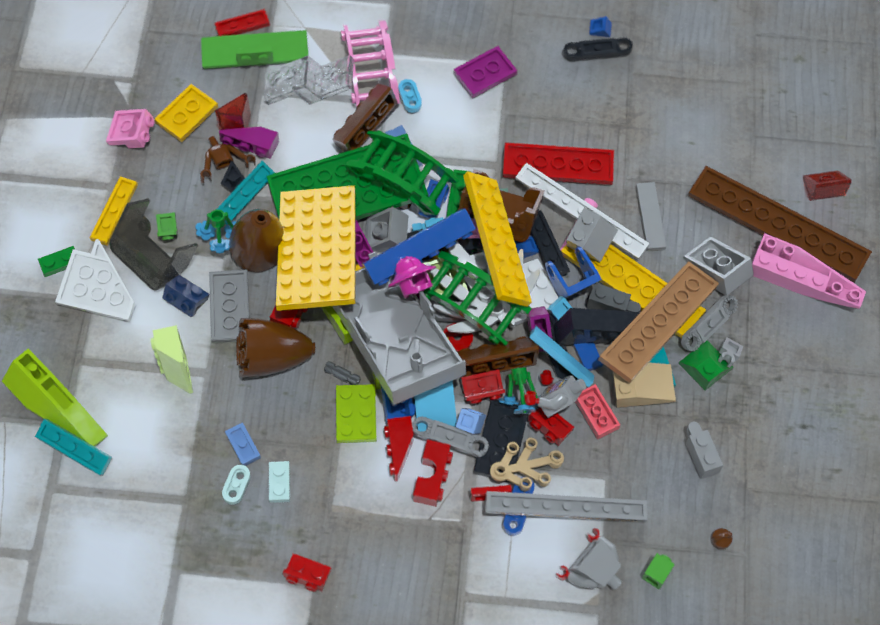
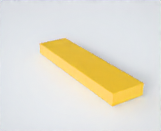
M119 177L89 237L91 241L95 242L96 239H99L101 244L109 245L138 186L137 181Z

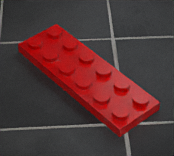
M505 142L503 178H516L527 163L553 181L613 185L614 150Z

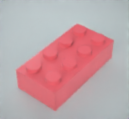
M592 385L583 390L575 403L596 438L600 439L618 430L620 423L597 385Z

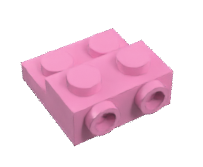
M147 109L115 111L106 142L109 145L125 144L128 148H144L145 143L150 140L149 129L154 126L153 116Z

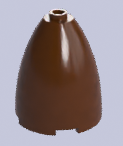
M266 209L250 210L238 219L229 239V251L238 266L250 272H263L278 265V245L282 242L284 234L280 220Z
M241 318L238 325L242 328L236 338L237 365L241 366L242 370L239 371L240 377L263 376L282 372L302 364L311 358L312 354H315V342H312L311 338L292 327L255 318Z

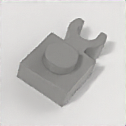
M726 337L720 348L719 353L721 356L718 361L721 363L722 360H726L728 362L727 367L730 368L738 360L744 346Z

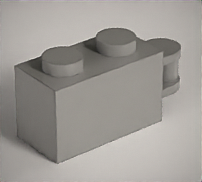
M691 422L686 430L688 436L686 447L700 479L719 474L723 464L708 430L702 431L699 423Z

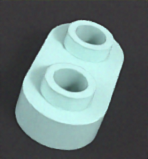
M234 466L226 480L222 496L224 501L230 505L239 503L244 496L251 477L246 466ZM244 475L243 479H237V476ZM231 493H236V494H237V495H236L235 497H233V498L230 497V494H231Z

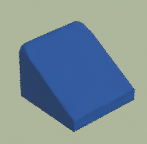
M607 16L592 19L590 22V36L610 37L612 23Z
M529 237L524 242L514 241L518 253L520 249H523V259L540 252L533 237Z

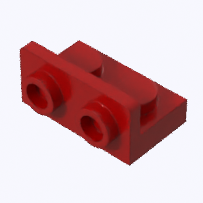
M293 553L287 568L283 570V576L291 584L297 585V583L305 585V588L309 591L316 592L318 590L322 592L332 569L327 565Z

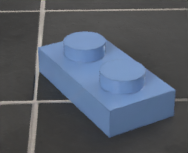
M243 423L225 431L242 465L246 466L261 458Z

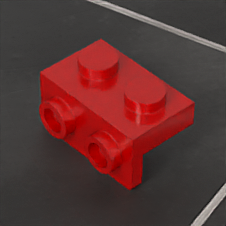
M499 369L460 377L464 398L466 401H470L471 404L482 402V398L489 397L490 400L501 398V394L505 393Z
M541 407L529 415L528 422L534 430L542 432L545 438L552 444L555 443L559 446L574 430V426L558 413L547 417Z

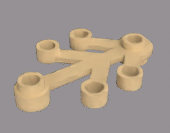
M528 438L525 443V449L517 463L509 465L512 456H515L519 450L517 443L510 442L507 445L506 454L502 461L496 462L491 466L490 475L497 482L508 480L519 486L523 491L530 490L532 486L531 479L537 481L541 486H548L551 476L545 472L540 474L532 470V468L545 465L555 469L559 468L563 464L564 456L560 451H552L549 453V456L527 461L532 451L538 445L536 439ZM528 443H533L534 446L531 447L528 445ZM514 447L516 450L512 451L509 448ZM497 469L502 470L503 473H499ZM520 472L527 477L521 479L512 473ZM544 477V478H546L548 481L545 482V481H543L541 478ZM523 482H527L529 486H524Z

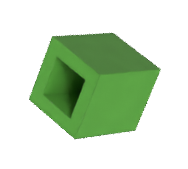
M657 553L642 579L660 590L675 564L672 563L668 556Z

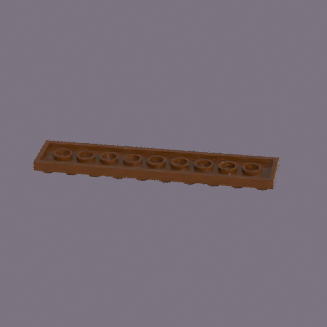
M708 166L704 167L688 193V196L761 235L765 233L802 248L853 283H855L872 253L871 250Z

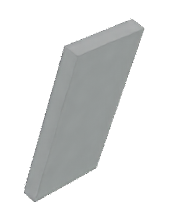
M246 269L209 272L211 343L236 342L238 333L242 328L238 325L240 319L249 318L248 271Z

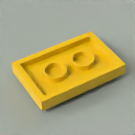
M190 84L154 121L180 142H183L218 108V103Z

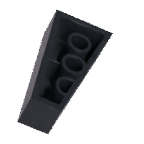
M569 308L554 324L557 344L573 345L613 342L640 313Z

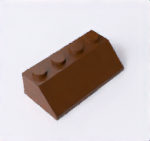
M378 84L369 91L368 97L358 104L353 115L348 116L343 127L334 133L332 140L337 147L347 152L360 148L369 138L367 132L375 131L398 103L392 88Z
M522 336L516 340L507 341L508 344L506 346L499 343L498 345L483 344L474 349H461L457 353L462 361L465 360L466 375L464 376L497 369L501 373L511 371L514 368L534 366L537 364L539 347L530 337Z

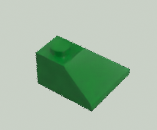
M708 340L679 362V365L704 391L734 368L733 366L727 367L728 362L726 360H722L721 363L718 361L721 354Z

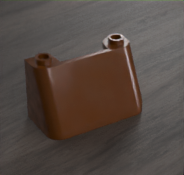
M475 169L472 172L489 178L484 172ZM465 185L458 211L465 208L470 218H475ZM532 187L526 190L524 197L500 190L515 241L524 242L528 240L545 190Z

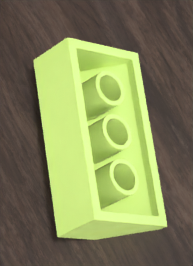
M177 325L153 330L154 338H150L161 374H165L167 381L189 394L193 393L188 361Z

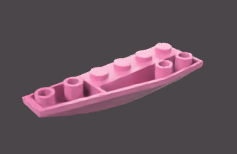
M764 233L752 261L754 277L801 295L860 309L866 294L865 290L802 248Z

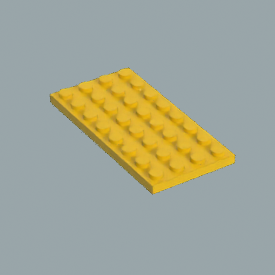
M355 185L281 192L279 220L283 226L284 234L282 242L278 245L277 311L356 304Z

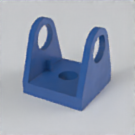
M580 246L575 248V255L585 279L570 287L567 286L551 261L545 263L546 271L558 298L560 296L567 298L602 280L586 252Z

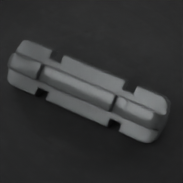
M328 361L324 367L325 372L333 373V376L345 382L349 381L351 385H358L360 383L361 377L359 375L351 374V371L339 365L335 366V363Z

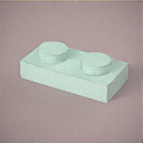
M289 461L269 462L270 503L290 502Z

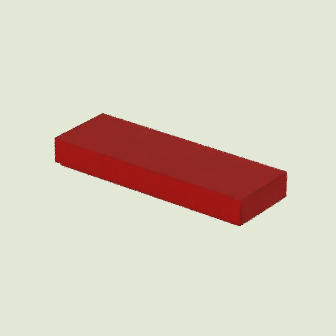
M265 9L218 21L214 25L218 36H230L268 27L270 22Z

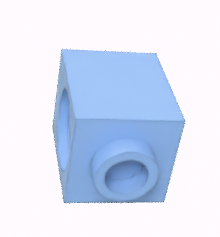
M462 408L456 428L472 434L481 433L486 414L470 408Z

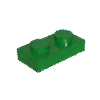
M74 245L38 258L44 277L66 270L73 249L75 250Z

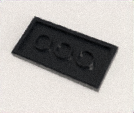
M491 400L482 435L488 441L489 447L484 456L477 457L473 474L492 478L490 468L494 463L502 461L506 454L507 445L510 442L517 443L519 450L515 456H512L509 465L517 463L529 413L514 414V410L518 409V405ZM480 443L479 451H482L484 445ZM514 447L509 448L512 451L516 450ZM497 469L499 473H503L502 470Z

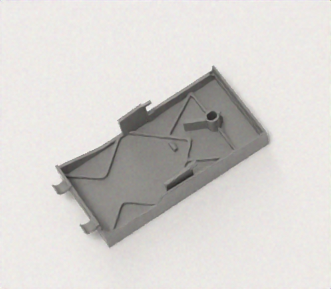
M377 252L368 254L369 259L377 256ZM363 268L356 271V304L333 306L393 405L466 375L465 360L462 361L434 319V312L436 311L425 294L419 291L420 300L416 294H411L409 297L404 298L399 285L388 288V285L394 280L395 274L388 277V282L379 286L378 283L372 284Z

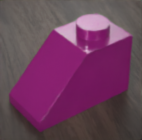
M545 306L532 308L527 315L530 334L532 329L537 326L552 339L547 309ZM538 345L539 352H543L544 350Z

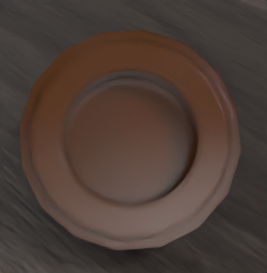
M724 528L715 530L711 537L713 546L720 550L727 549L732 543V533Z

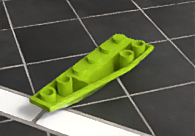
M29 348L12 361L2 379V383L28 410L43 419L54 422L94 447L108 436L85 408Z

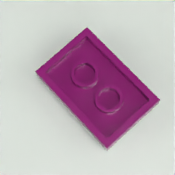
M499 46L488 50L453 70L455 76L472 98L514 77L518 72Z

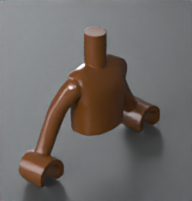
M211 136L208 140L212 147L205 153L204 170L200 173V180L202 183H204V177H209L210 181L212 180L210 171L211 160L217 169L226 168L231 161L234 162L230 152L245 160L246 168H249L248 162H253L256 165V157L252 154L246 155L232 145L218 144L215 136Z

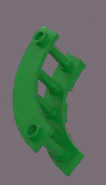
M379 130L377 132L368 131L367 135L373 140L361 159H349L346 166L356 177L372 181L379 179L384 181V186L397 193L401 190L409 196L408 200L425 215L437 216L441 209L436 205V199L446 183L459 182V179L454 175V171L446 168L432 156L404 140ZM378 146L387 147L377 164L367 163ZM395 149L407 154L395 173H390L383 169ZM415 158L425 166L414 184H409L401 176L412 159ZM432 170L441 179L431 195L427 197L420 191V187Z
M441 251L438 258L442 261V267L431 281L433 286L422 292L428 300L447 307L475 325L488 336V340L495 345L499 343L506 346L508 342L501 335L516 314L521 312L528 315L532 308L507 302L510 305V310L494 331L485 323L500 302L497 299L491 275L469 262L463 264L457 261L459 259L457 256ZM455 270L458 272L442 295L434 291L448 271ZM468 276L475 280V285L461 305H458L451 301L449 297L461 280ZM486 287L494 292V296L479 318L467 311V308L481 288Z

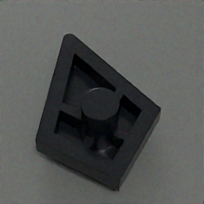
M233 161L230 162L221 181V185L231 193L245 179Z

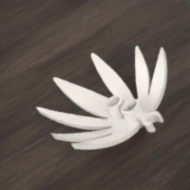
M455 240L456 244L449 248L451 254L459 258L457 261L463 264L469 262L478 267L464 248ZM520 249L518 255L523 268V249ZM484 252V257H485V263H486L487 272H488L489 275H491V274H490L489 267H488L487 259H486V256H485V252ZM434 269L430 273L435 277L439 270ZM537 269L526 279L530 294L537 283L540 269ZM445 275L440 284L446 289L453 279ZM468 276L464 277L465 282L472 289L475 285V280ZM459 284L452 295L463 301L469 291ZM486 287L481 288L477 297L470 304V306L477 308V310L467 308V311L479 318L493 298L494 292ZM500 300L485 323L489 327L497 321L501 323L509 312L510 305ZM433 305L434 309L446 315L465 319L443 305ZM512 320L510 324H511V325L513 326V328H514V327H515V321ZM469 321L447 327L448 331L455 333L481 331Z

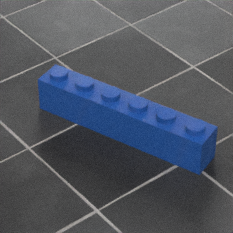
M465 208L460 209L362 263L372 284L378 283L380 286L389 281L388 277L393 274L396 275V264L400 259L411 256L419 259L422 263V258L426 256L431 258L439 254V249L442 247L450 248L456 244L455 240L461 237L462 239L473 235L472 231L476 227Z

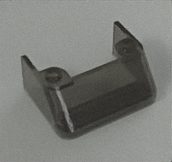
M147 198L127 203L110 239L109 246L111 251L149 288L159 290L164 288L166 283L177 277L188 267L198 244L194 243L176 248L172 257L163 251L148 236L151 224L144 216L150 200Z

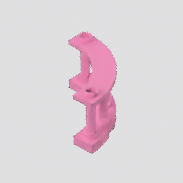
M385 20L378 21L379 26H376V28L349 31L347 25H343L344 30L341 31V37L347 46L354 88L351 98L352 104L356 103V107L360 101H364L368 97V93L359 94L357 81L382 77L389 80V87L392 88L398 103H400L397 79L392 74V70L395 69V63ZM374 35H377V37H370V38H362V39L350 40V38H358V37H366V36H374ZM372 44L383 46L381 52L353 55L352 47ZM377 59L386 61L387 68H384V70L356 73L354 62Z

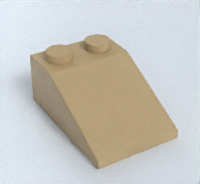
M648 363L631 383H628L613 371L617 408L676 402L670 364Z

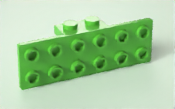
M306 30L201 38L203 69L309 61Z

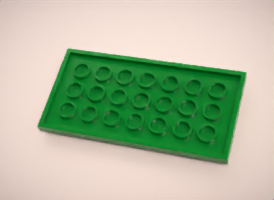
M408 133L396 136L411 144ZM370 145L267 176L279 219L281 192L355 185L356 220L375 215L391 207L397 208L412 202L408 200L409 196L401 190L397 193L384 186V181L379 179L372 181L356 177L346 166L349 159H361ZM378 146L367 163L377 164L387 147ZM395 149L383 169L390 173H395L407 154ZM415 158L412 159L401 176L409 184H414L421 173ZM423 182L420 187V191L424 195L429 197L425 183Z

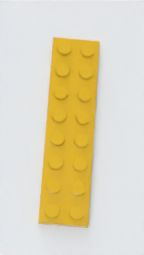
M467 171L463 177L497 299L528 307L532 300L497 180Z
M566 244L561 250L563 256L580 268L575 250ZM611 244L600 263L589 258L602 279L599 282L607 287L631 294L630 300L639 303L641 311L668 284ZM700 306L675 334L682 339V336L705 314L706 309Z

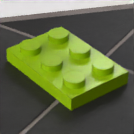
M375 384L336 385L337 443L377 442Z

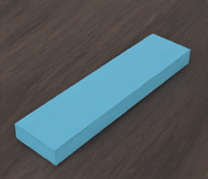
M537 326L532 329L529 336L530 339L577 379H583L587 387L593 383L595 375Z

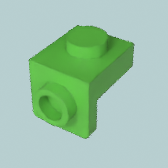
M175 212L156 214L157 236L162 237V240L174 239L173 235H178Z

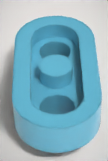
M410 79L402 80L398 88L404 108L412 113L419 111L422 106V99L416 83Z

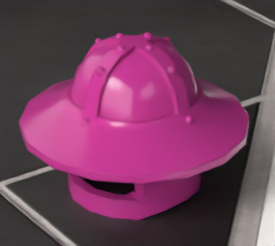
M406 256L396 264V275L394 280L388 285V288L399 285L404 298L409 297L411 294H418L419 291H424L433 286L428 273L437 267L426 266L419 259Z

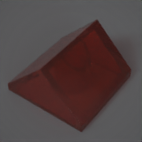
M246 92L215 110L219 131L248 128L251 113Z
M838 170L803 175V181L810 201L845 196L852 183L849 177Z

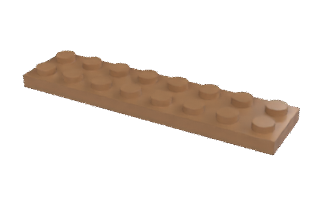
M688 261L600 355L598 360L628 383H631L715 291L719 283Z

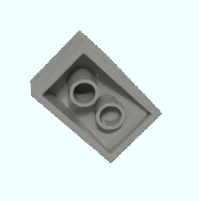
M711 236L684 256L687 262L689 261L719 283L716 290L725 295H729L754 275L750 257Z

